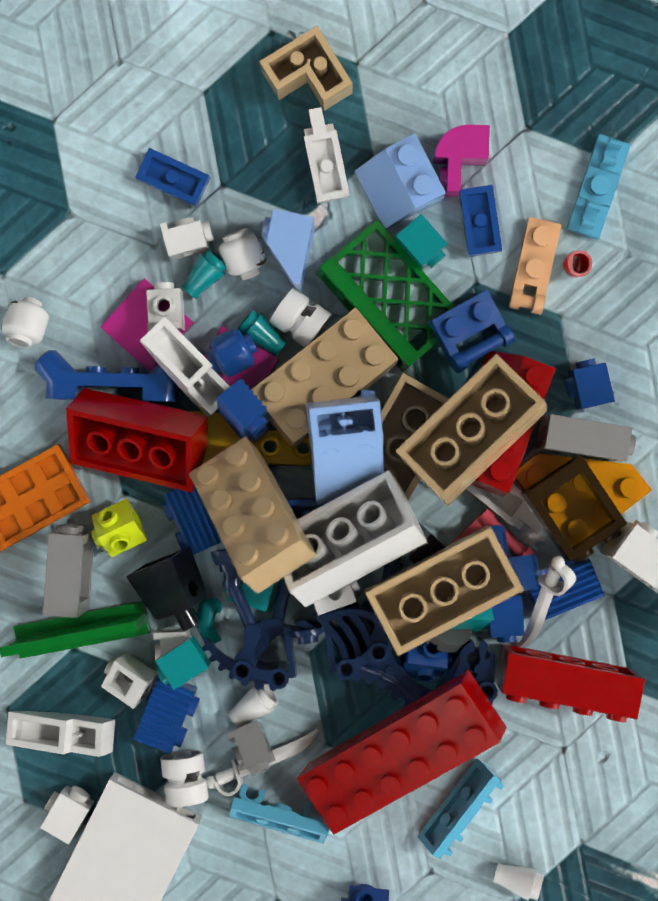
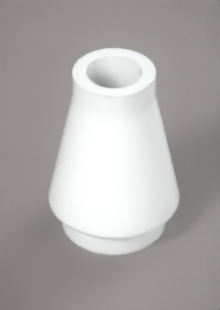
M254 684L228 714L231 721L237 727H242L248 722L274 712V707L279 704L276 693L270 690L268 684H263L260 690H257Z
M498 863L493 883L501 885L527 901L529 898L537 901L544 874L536 872L537 868Z

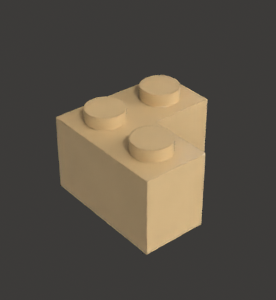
M315 26L259 61L264 77L279 100L306 83L324 111L352 94L353 83L318 26Z

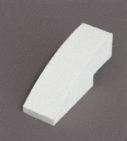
M163 317L140 342L185 395L209 417L218 409L215 399L230 386L211 368L213 365L166 317Z
M9 711L6 745L58 754L73 752L101 757L113 752L115 719L53 712Z

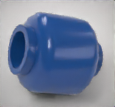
M232 328L212 338L209 342L210 349L206 350V354L217 374L223 373L226 377H232L254 365L253 353L257 352L258 349L250 333L243 336L239 329Z

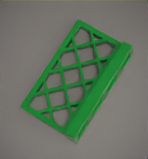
M378 220L373 222L334 257L324 262L316 274L349 312L355 307L397 356L398 361L396 365L402 372H405L438 342L436 336L431 339L432 329L428 323L432 319V308L445 309L447 311L454 307ZM375 231L384 240V252L366 251V238ZM359 244H361V250H354ZM389 247L394 253H389ZM347 255L360 256V273L346 272L338 262ZM365 257L384 258L383 275L364 274ZM388 259L401 260L406 265V277L388 276ZM411 272L415 275L416 278H411ZM353 279H359V285ZM364 280L382 281V298L368 297L364 292ZM387 282L405 283V300L386 299ZM410 284H422L428 290L427 302L410 301ZM433 297L438 301V303L433 302ZM375 304H381V310ZM386 304L404 306L403 323L391 322L386 317ZM409 306L427 308L426 325L408 324ZM397 328L403 329V335L398 331ZM408 329L426 330L425 345L418 351L408 342Z
M141 600L90 610L78 618L54 617L13 626L15 638L0 647V655L2 658L19 654L21 659L149 634L151 630L146 606Z

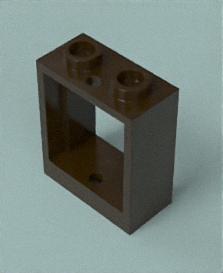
M583 456L573 457L521 492V495L563 558L570 562L576 560L578 563L585 560L594 553L592 547L601 541L605 544L613 541L622 534L620 529L627 525V522ZM580 474L611 521L571 547L540 500Z

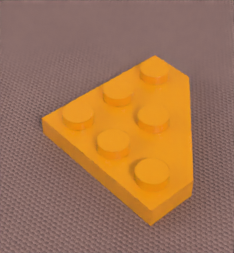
M536 453L519 467L515 480L525 490L573 457ZM585 459L621 514L652 491L632 464ZM580 474L540 500L571 547L611 521Z

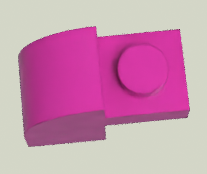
M460 125L449 130L439 141L434 154L433 164H446V167H440L439 181L445 187V197L459 196L461 191V165H486L489 159L490 125Z

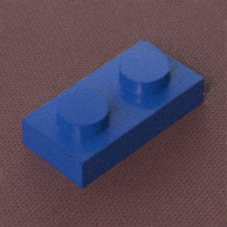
M151 148L148 149L135 177L138 181L196 208L210 180L208 174Z
M493 185L461 189L459 199L468 257L502 252Z

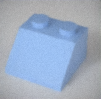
M415 133L385 148L355 170L359 182L385 229L443 201L446 194Z
M273 209L271 218L265 217L262 237H264V242L267 243L271 255L291 285L302 292L315 229L314 217Z

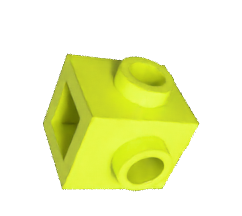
M127 498L91 515L94 529L91 530L92 538L99 549L104 547L111 558L147 541L141 518Z

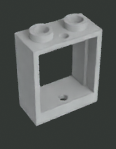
M549 414L543 415L540 418L536 448L605 460L627 461L628 455H633L636 437L631 435L633 427Z
M66 524V526H59L58 531L48 533L43 616L78 618L89 610L94 540L91 531H86V525Z

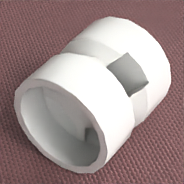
M293 287L279 304L269 323L283 333L292 332V339L306 347L319 336L332 314L318 304L309 305V298Z
M182 750L161 756L162 777L168 779V782L164 785L167 806L186 807L208 800L207 779L201 777V774L205 772L203 751Z

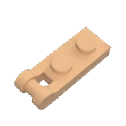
M532 217L528 218L508 308L519 310V307L531 309V313L542 314L562 224ZM524 286L536 288L534 296L523 294Z

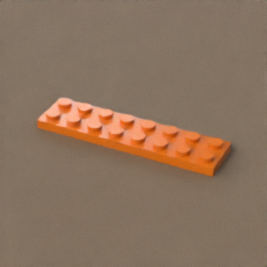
M60 444L53 446L0 476V552L92 502Z

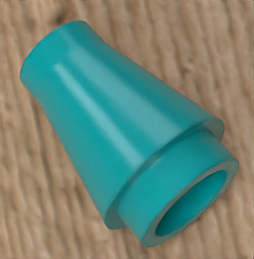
M209 248L204 254L200 253L182 288L193 298L197 299L205 290L226 275V266L221 257Z
M252 310L237 328L242 332L243 336L250 333L255 345L270 352L273 356H276L287 343L262 312L258 314Z

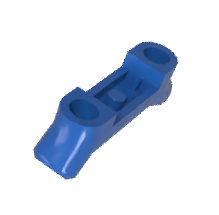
M48 350L35 362L34 370L46 382V399L74 400L82 391V387L143 388L142 401L178 402V386L159 364L148 374H139V368L119 367V373H106V367L86 366V372H77L57 350Z

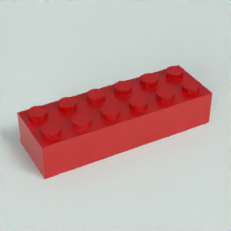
M468 670L312 760L297 777V781L334 835L499 744L507 726Z

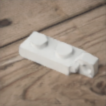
M322 107L309 109L312 128L304 129V141L317 204L350 197L337 130H334L333 123L325 125Z
M514 484L510 493L504 497L473 485L465 489L510 526H514L519 530L524 524L535 534H539L543 529V526L521 495L522 491Z

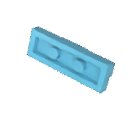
M602 134L597 136L566 230L594 240L600 238L631 144Z
M478 758L417 836L430 853L438 859H441L444 854L447 856L452 855L453 852L449 847L454 840L457 839L462 842L463 837L460 833L464 831L478 813L481 805L484 802L492 803L493 799L489 795L495 787H498V789L504 787L500 782L501 779Z
M244 784L240 789L239 798L234 797L229 813L230 818L324 844L328 836L329 827L321 816L318 818L311 816L310 802L305 804L302 816H300L299 813L292 812V808L284 804L274 803L273 806L261 805L265 796L264 789H260L258 797L251 800L246 796L248 785Z

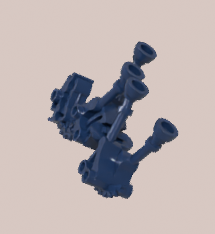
M222 549L211 552L215 565H219L220 572L224 573V580L221 581L223 589H228L245 628L244 646L239 649L234 659L219 650L208 638L204 639L205 645L202 647V650L210 651L212 655L209 657V660L211 662L217 660L220 663L218 666L219 671L225 669L230 671L228 675L230 679L235 678L241 681L243 686H246L250 681L255 682L257 690H260L263 684H269L271 691L282 689L288 684L289 678H296L297 675L293 638H298V644H309L318 642L319 635L325 633L330 673L337 672L338 677L341 679H353L354 682H358L362 676L365 677L367 685H370L374 680L378 681L379 690L383 691L387 687L392 690L391 698L397 700L401 697L405 700L404 707L433 691L418 683L398 664L391 652L392 643L374 610L359 605L357 601L318 615L317 612L312 613L319 622H313L307 617L302 616L295 619L294 624L296 625L285 623L284 618L290 592L283 577L279 580L272 616L266 620L256 621L241 587L244 582L237 575L227 550ZM402 556L383 566L384 570L381 581L397 573V571H401L403 563H400ZM330 619H334L345 631L352 644L353 651H348L342 634ZM368 619L374 622V626L368 621ZM351 624L361 633L365 641L363 647H360L358 637ZM284 631L288 663L280 660L276 662L260 660V656L272 640ZM477 637V658L471 663L473 673H470L490 703L493 704L498 693L497 687L494 684L495 654L491 648H488L483 638ZM471 638L457 651V657L446 678H443L435 689L466 672L465 668L470 670L467 656L475 650V643ZM333 639L335 640L340 650V654L337 657V659L335 657Z

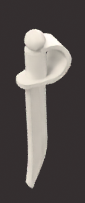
M561 556L553 557L547 574L540 575L537 579L541 589L525 631V636L522 637L517 645L518 647L531 643L538 636L553 595L561 596L565 594L576 582L574 572L565 565V561ZM560 576L563 578L564 582L559 581Z
M315 729L296 741L272 750L276 761L269 763V766L302 752L316 738L319 730ZM232 759L233 767L218 772L215 776L206 778L207 787L209 789L217 788L218 792L224 796L235 795L240 792L243 786V777L249 775L250 771L246 769L245 765L240 766L235 759ZM237 779L238 784L234 791L226 792L222 789V785Z

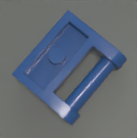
M488 289L428 321L451 367L458 374L466 370L468 364L501 345L506 347L515 342L511 329L505 324ZM489 326L492 327L494 335L462 353L458 351L457 344Z

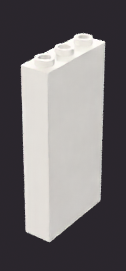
M114 772L49 901H161L199 826L202 815L186 807H169L166 805L164 796Z

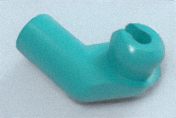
M210 597L208 600L204 599L201 601L196 613L200 622L195 625L203 641L205 638H208L213 644L221 641L213 625L216 614L222 611V604L216 597Z

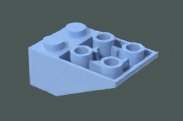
M374 395L306 403L316 505L327 504L384 473L380 401Z

